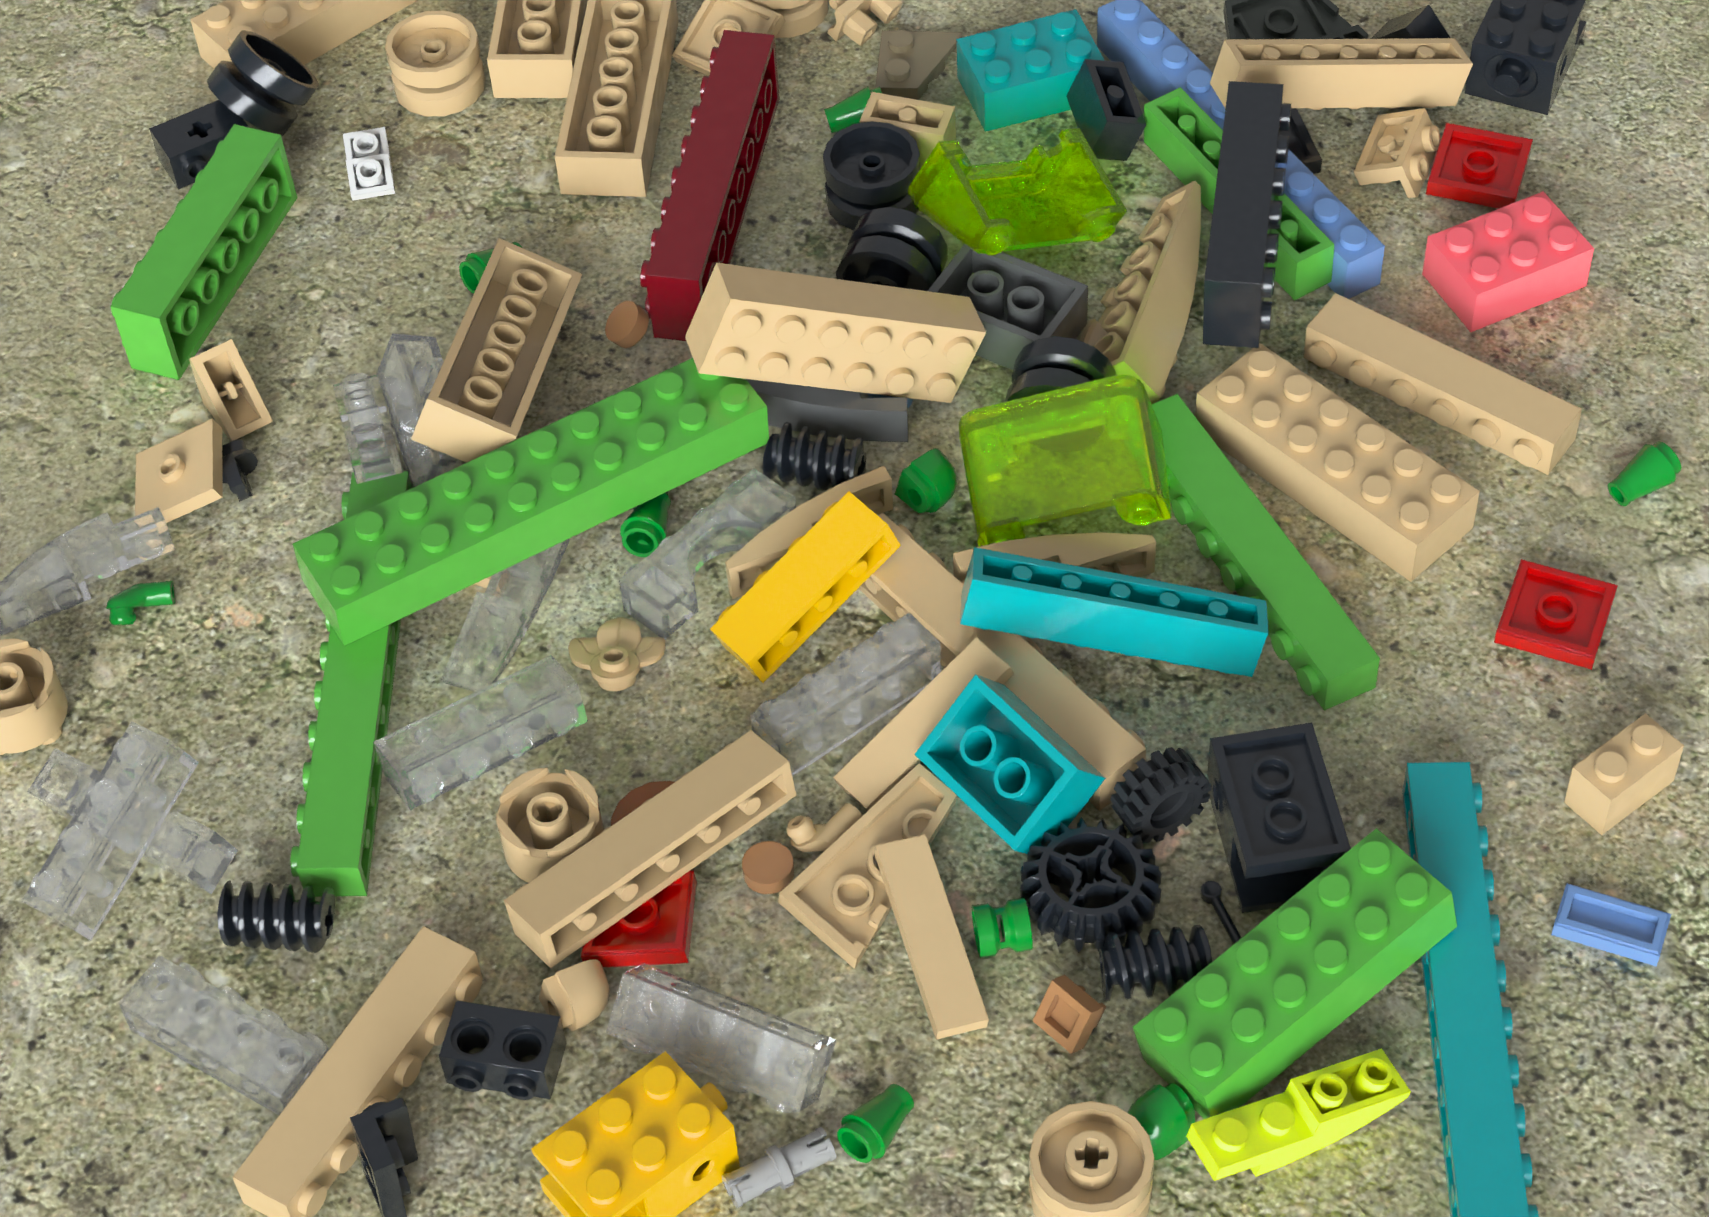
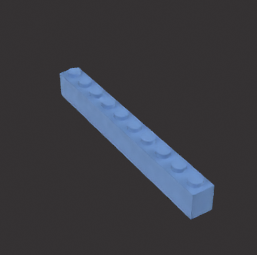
M1115 0L1098 8L1097 47L1110 61L1124 62L1130 81L1149 101H1153L1181 87L1223 130L1225 107L1210 85L1213 72L1141 0ZM1288 150L1287 164H1278V168H1286L1284 193L1334 243L1332 282L1327 285L1335 293L1347 299L1379 285L1385 245Z

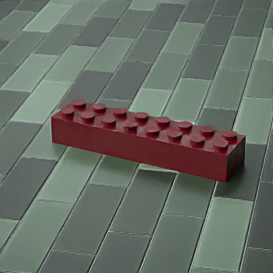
M724 30L719 47L712 48L710 55L711 72L709 76H703L701 82L700 105H694L692 109V131L690 135H684L682 140V162L680 166L675 165L672 171V193L670 197L665 196L662 202V224L660 228H654L652 233V255L650 260L643 261L641 267L640 284L641 287L647 288L648 294L645 301V310L652 322L654 338L686 341L685 335L716 263H731L780 100L775 37L772 34Z

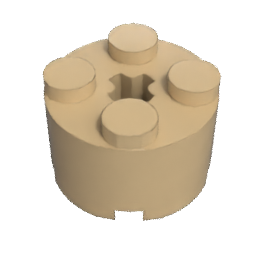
M0 640V755L24 752L42 744L47 745L55 742L62 734V724L67 715L68 702L50 656L42 648L40 651L30 647L28 641Z
M548 768L530 770L511 781L500 796L496 823L504 856L512 872L528 883L604 830L597 793L592 784L575 771L565 769V774L549 773Z

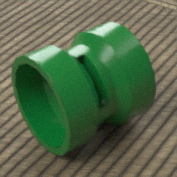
M1025 898L1008 900L1004 906L992 907L988 903L972 905L973 930L980 958L996 956L1000 949L1011 948L1015 952L1033 949L1031 923ZM996 915H999V923H1000V930H1001L1002 941H1000L999 928H998V922H997V917H996Z

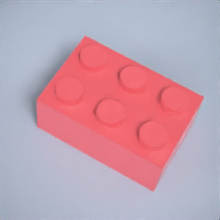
M1543 191L1428 236L1422 275L1470 332H1474L1586 287L1594 247Z

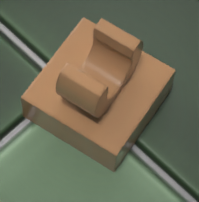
M1064 974L1051 981L1033 1018V1022L1069 1053L1073 1054L1085 1047L1093 1029L1097 1027L1106 1006L1103 1003H1098L1085 992L1086 989L1083 986L1077 985Z

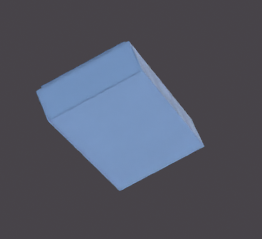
M1566 883L1551 935L1657 967L1671 914Z

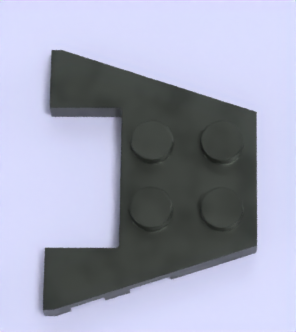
M1225 0L1223 13L1227 39H1368L1369 36L1359 25L1351 26L1339 15V8L1330 0Z

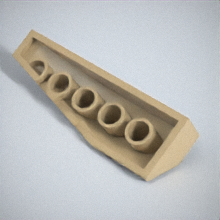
M1196 181L1162 197L1138 238L1143 244L1133 251L1130 256H1127L1119 269L1125 277L1116 289L1114 287L1107 289L1100 301L1106 309L1098 321L1096 319L1088 321L1080 336V341L1094 346L1104 354L1116 372L1115 389L1111 404L1108 407L1110 410L1128 413L1143 405L1149 406L1156 403L1163 396L1169 372L1177 361V351L1184 336L1193 301L1199 261L1201 186Z

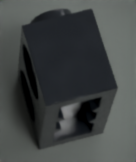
M456 1000L439 1054L446 1082L469 1092L487 1089L505 1092L507 1095L520 1100H529L533 1097L551 1099L567 1044L561 1017ZM474 1048H485L478 1053L468 1054V1052ZM525 1056H537L535 1059L528 1062L519 1061Z

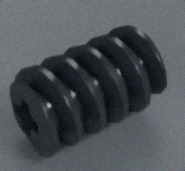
M786 422L779 434H772L769 437L763 455L762 468L766 479H773L778 474L782 482L789 483L796 477V481L800 486H809L814 481L815 487L823 491L827 490L831 485L833 488L838 484L865 474L867 458L864 452L863 438H856L851 449H847L845 434H838L834 444L828 445V433L826 430H820L814 442L810 441V429L808 426H803L799 435L795 438L792 435V424Z
M229 880L222 889L217 911L221 939L225 945L235 947L243 941L245 946L257 948L263 942L264 946L270 950H276L284 944L287 950L296 952L304 945L306 951L317 953L323 948L332 933L335 915L334 889L326 887L321 900L315 901L313 887L306 885L300 900H295L293 886L285 884L280 898H275L273 885L265 882L259 897H255L251 881H245L242 884L239 895H234L233 885Z
M1194 925L1188 941L1179 926L1173 927L1170 930L1167 943H1165L1161 932L1157 928L1151 929L1146 945H1144L1139 933L1136 930H1131L1128 933L1124 947L1115 932H1109L1106 936L1104 948L1100 947L1099 950L1104 1001H1110L1114 985L1120 986L1126 1000L1132 999L1135 983H1141L1147 998L1153 997L1156 982L1162 981L1168 996L1174 994L1178 980L1183 979L1186 984L1212 963L1210 943L1201 925Z

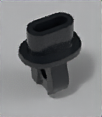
M233 440L222 445L223 483H228L232 493L237 494L239 502L253 496L247 475L255 470L258 460L254 452L246 448L244 441Z

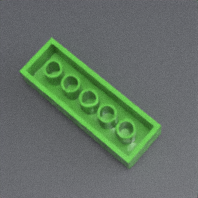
M234 124L225 139L218 143L215 153L206 167L199 171L195 183L184 199L178 202L174 214L165 227L159 230L154 243L144 258L137 262L133 274L123 289L114 296L110 306L111 312L115 318L122 339V345L125 348L132 369L180 380L190 364L189 359L196 355L297 199V194L280 134Z
M1376 828L1134 1025L1133 1030L1143 1060L1168 1084L1174 1083L1178 1085L1189 1097L1195 1111L1203 1119L1241 1107L1457 927L1452 892Z

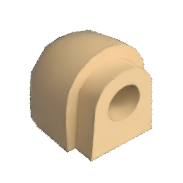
M596 959L583 961L543 979L539 1000L547 1014L561 1017L563 1029L568 1027L571 1031H576L587 1026L600 1016L608 1004L610 989L600 961Z

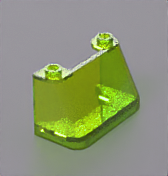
M1080 128L1063 129L1058 135L1061 139L1058 145L1047 151L1044 150L1042 145H1036L1025 160L972 165L957 140L939 141L908 188V195L917 210L976 253L996 255L1003 251L1091 240L1093 242H1101L1115 232V226L1127 212Z
M1111 376L974 409L963 415L959 421V439L979 547L1002 541L1025 538L1023 526L1110 506H1115L1122 520L1138 526H1145L1153 522L1172 518L1162 429L1145 386L1139 379L1133 376Z

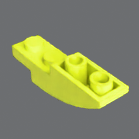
M1381 1048L1292 1078L1283 1093L1192 1123L1186 1137L1214 1181L1247 1169H1251L1255 1177L1303 1158L1362 1128L1407 1099L1411 1091Z

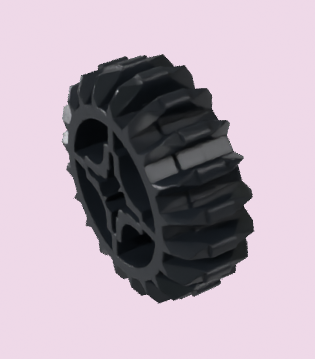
M1081 817L1076 829L1071 830L1061 822L1057 830V836L1045 832L1041 846L1030 847V851L1027 853V862H1024L1021 867V881L1023 883L1020 885V897L1025 898L1030 921H1037V928L1040 930L1041 936L1054 932V940L1058 947L1068 939L1073 940L1074 947L1078 953L1083 949L1085 943H1094L1095 948L1099 952L1100 947L1104 948L1106 936L1109 932H1115L1123 945L1126 934L1131 930H1136L1140 935L1143 931V924H1151L1155 917V907H1158L1161 901L1162 890L1159 886L1161 885L1162 874L1159 866L1155 865L1156 857L1153 854V849H1143V841L1140 834L1126 838L1127 831L1123 824L1112 831L1107 829V824L1103 818L1099 821L1097 827H1087L1086 822ZM1115 868L1128 879L1131 886L1123 883L1122 877L1112 872V869ZM1050 883L1060 887V893L1069 897V901L1066 902L1053 891Z

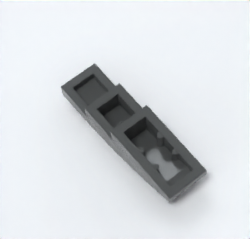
M746 379L767 405L769 426L782 428L784 423L789 422L792 424V431L800 432L803 426H808L810 435L818 436L820 430H826L828 437L837 438L838 434L841 433L845 434V438L848 440H856V438L860 437L863 438V441L908 442L907 397L861 398V392Z

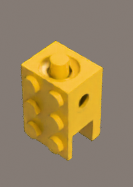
M665 1051L531 1148L533 1155L549 1172V1174L540 1179L542 1191L565 1217H676L720 1184L723 1174L740 1168L734 1125L723 1114L728 1109L727 1102L712 1083L708 1082L699 1088Z

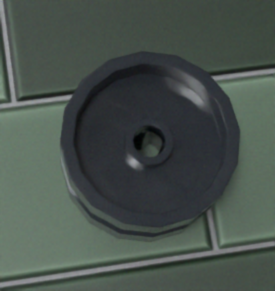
M242 30L228 49L232 62L221 61L218 63L207 79L208 87L224 105L245 121L263 131L283 136L298 117L294 105L304 106L319 87L318 81L306 66L282 47L254 32Z
M870 121L846 127L838 131L827 142L823 153L826 202L830 215L840 225L854 230L862 215L878 208L893 207L909 210L915 214L918 212L921 202V181L919 178L920 153L916 140L906 130L890 123Z
M893 207L873 209L862 215L858 220L849 239L848 247L836 270V279L928 291L944 270L948 260L947 244L941 232L927 219L909 210Z
M1058 336L1037 339L1024 346L1016 358L1012 372V384L1007 391L1004 403V421L1016 438L1025 445L1039 451L1059 455L1082 453L1095 446L1104 434L1108 418V407L1111 404L1115 389L1116 372L1104 354L1094 346L1080 340Z

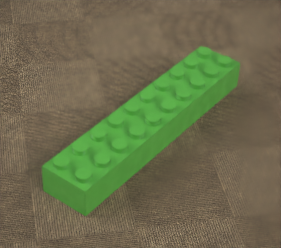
M691 358L293 543L301 578L345 646L766 445L769 440L767 405L746 379L700 374L694 359Z

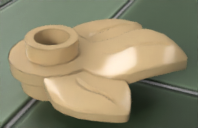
M617 617L604 622L598 628L597 637L572 639L568 650L572 663L579 668L591 670L592 677L602 689L621 691L635 683L636 675L640 668L654 664L662 658L665 653L666 644L665 639L661 637L641 638L640 628L635 621L625 617Z

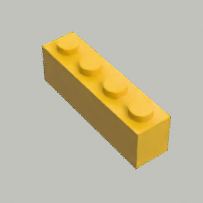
M848 491L839 501L834 502L824 511L822 518L804 536H800L792 542L787 553L770 570L764 571L756 578L753 587L744 596L721 613L718 621L710 630L728 652L764 683L901 545L889 525Z

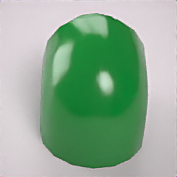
M938 448L929 450L902 470L895 495L918 513L936 512L955 493L957 485L955 468Z
M1169 1083L1165 1087L1154 1085L1142 1094L1127 1112L1138 1120L1149 1135L1154 1160H1159L1169 1155L1188 1141L1186 1135L1192 1123H1195V1109L1186 1093L1174 1083Z

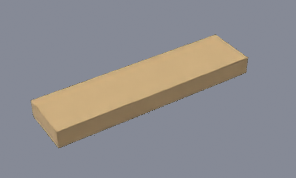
M976 637L833 777L834 780L860 806L868 811L918 763L923 764L914 754L975 674L1005 684L1014 675L1011 667Z
M926 834L876 845L874 855L936 1040L986 1028L989 1018Z

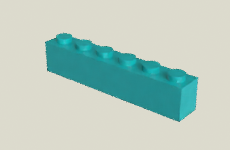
M976 547L973 549L961 595V625L977 627L982 630L1022 635L1032 639L1039 638L1072 644L1077 647L1116 652L1127 656L1166 661L1176 665L1210 669L1225 674L1253 677L1268 636L1267 603L1265 600Z

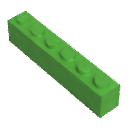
M1180 87L1144 104V119L1147 124L1144 128V143L1184 185L1196 181L1201 186V203L1213 214L1223 130ZM1284 193V196H1275V200L1283 201L1281 228L1271 229V233L1279 234L1277 262L1268 263V267H1276L1275 281L1296 300L1332 282L1334 243Z

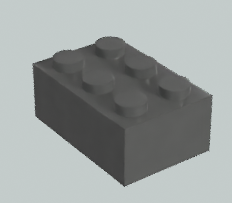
M969 239L928 290L929 292L970 297L986 330V334L975 355L1011 370L1014 369L1016 358L1024 346L1037 339L1055 336L1076 339L1087 325L1088 285Z

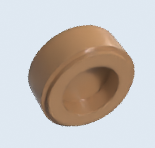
M633 301L620 303L613 309L607 319L605 326L606 337L622 348H630L636 345L643 338L648 328L649 316L647 311Z
M763 841L751 846L742 858V871L745 883L750 889L761 894H774L782 891L792 882L794 877V862L790 850L783 844L774 841Z

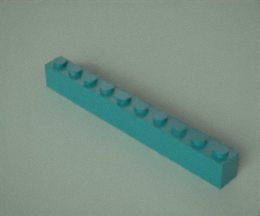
M1470 762L1407 763L1402 795L1409 856L1452 892L1457 927L1421 956L1450 1216L1539 1217L1536 1204H1528L1526 1188H1531L1532 1162L1530 1154L1521 1153L1519 1137L1525 1136L1526 1119L1523 1104L1514 1103L1513 1088H1517L1519 1084V1065L1517 1055H1508L1506 1040H1511L1513 1022L1511 1008L1502 1007L1500 993H1504L1506 990V967L1504 960L1495 959L1494 946H1499L1500 922L1498 914L1489 913L1488 901H1493L1494 877L1491 869H1484L1482 857H1487L1488 832L1486 825H1478L1476 813H1481L1482 811L1480 782H1472Z

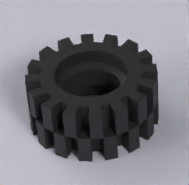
M1173 747L1165 749L1163 755L1158 750L1151 753V760L1146 762L1142 758L1136 762L1138 768L1134 772L1128 769L1122 775L1126 781L1117 782L1114 787L1117 793L1111 795L1110 801L1113 803L1111 805L1113 810L1133 836L1140 834L1143 843H1150L1152 839L1158 842L1164 840L1165 833L1167 832L1170 836L1179 832L1177 827L1181 824L1187 827L1193 822L1190 818L1193 814L1200 815L1204 809L1201 803L1209 801L1210 794L1208 792L1212 790V787L1207 777L1188 753L1181 748L1175 751Z

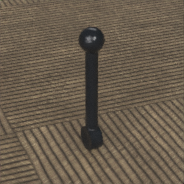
M1207 881L1201 886V899L1208 904H1212L1234 945L1242 937L1221 900L1222 888L1215 881Z

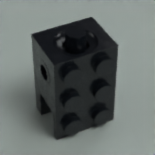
M1492 0L1472 42L1470 60L1473 65L1467 77L1465 94L1548 115L1584 36L1586 21L1580 20V16L1587 0Z
M1311 722L1210 738L1207 779L1211 784L1212 790L1208 793L1210 794V801L1241 912L1248 913L1279 908L1351 849L1313 724Z

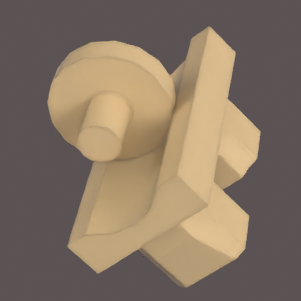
M829 0L830 6L836 10L834 13L836 23L829 28L827 34L835 41L846 34L850 39L862 46L875 33L878 25L868 15L872 12L881 21L888 24L899 14L903 2L901 0Z

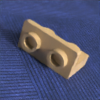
M1425 108L1377 115L1354 170L1359 185L1386 184L1400 180L1408 198L1419 196L1424 180L1428 178L1430 165L1441 141L1440 132L1437 126L1432 124Z

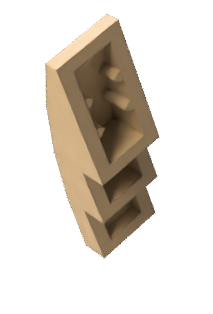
M885 466L838 484L799 505L761 531L725 562L728 589L732 599L745 595L753 587L756 578L764 571L770 570L787 553L792 542L798 537L804 536L822 518L824 511L831 504L839 501L848 491L876 515L893 510L892 478Z
M1106 532L1053 534L1002 541L977 547L1134 577L1155 573L1156 541L1153 535ZM973 549L953 553V574L960 582L965 581Z

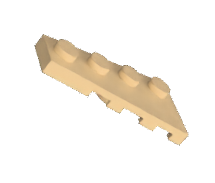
M918 763L779 893L778 903L855 969L892 909L874 855L875 846L926 834L930 846L953 809L957 795Z

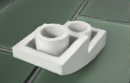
M385 127L344 133L346 166L352 201L395 194Z

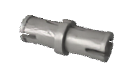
M818 1127L815 1131L781 1148L772 1145L764 1150L765 1156L737 1170L723 1174L722 1181L729 1196L733 1195L731 1201L734 1206L739 1208L744 1203L778 1186L785 1190L794 1185V1178L828 1161L835 1160L836 1153L830 1138L824 1140V1137L827 1136L825 1130L822 1127Z

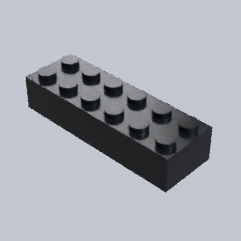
M1229 81L1204 279L1203 344L1259 348L1261 329L1270 330L1272 302L1264 301V297L1272 298V295H1274L1276 267H1268V263L1277 262L1279 234L1271 233V229L1281 228L1283 201L1275 200V196H1284L1286 168H1278V164H1287L1289 136L1281 135V131H1289L1291 104L1283 103L1284 84Z

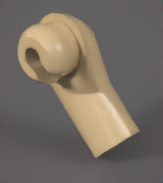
M845 803L825 824H813L810 817L800 815L788 823L786 832L791 838L790 844L803 853L825 851L861 818L862 814L852 804Z

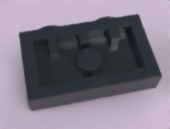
M397 1098L390 1102L374 1103L364 1109L362 1113L350 1117L363 1173L382 1217H407L403 1196L410 1194L411 1190L402 1167L418 1160L408 1108L403 1098Z

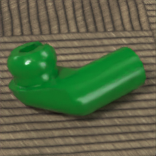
M173 581L138 583L110 597L106 609L110 610V623L113 626L131 625L136 620L134 608L175 604Z

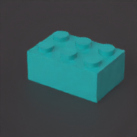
M1077 9L956 39L957 78L985 132L1071 110L1066 95L1084 60L1105 61Z
M976 674L914 754L1014 851L1025 854L1030 851L1031 846H1041L1045 832L1057 836V830L1061 822L1068 827L1106 779L1004 684Z

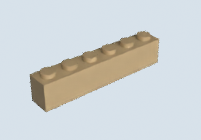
M1455 38L1225 39L1210 85L1225 108L1229 81L1284 84L1283 103H1290L1291 108H1309L1313 110H1321L1323 108L1360 109L1364 107H1386L1389 109H1397L1399 107L1435 108L1437 106L1457 105L1473 63Z
M1337 293L1332 296L1307 325L1303 358L1546 475H1549L1576 439L1582 408Z
M752 730L733 743L726 745L720 752L684 774L675 783L653 798L646 800L640 807L614 825L604 829L598 836L572 854L562 858L556 865L506 898L504 903L514 934L548 967H554L794 798L796 791L789 761Z
M424 926L420 929L232 1177L244 1204L268 1217H313L317 1214L324 1204L329 1187L340 1173H345L352 1167L358 1156L350 1117L362 1113L364 1109L374 1103L394 1100L403 1087H409L419 1075L422 1061L433 1046H438L444 1041L456 1000L472 1003L477 997L483 978L475 951Z

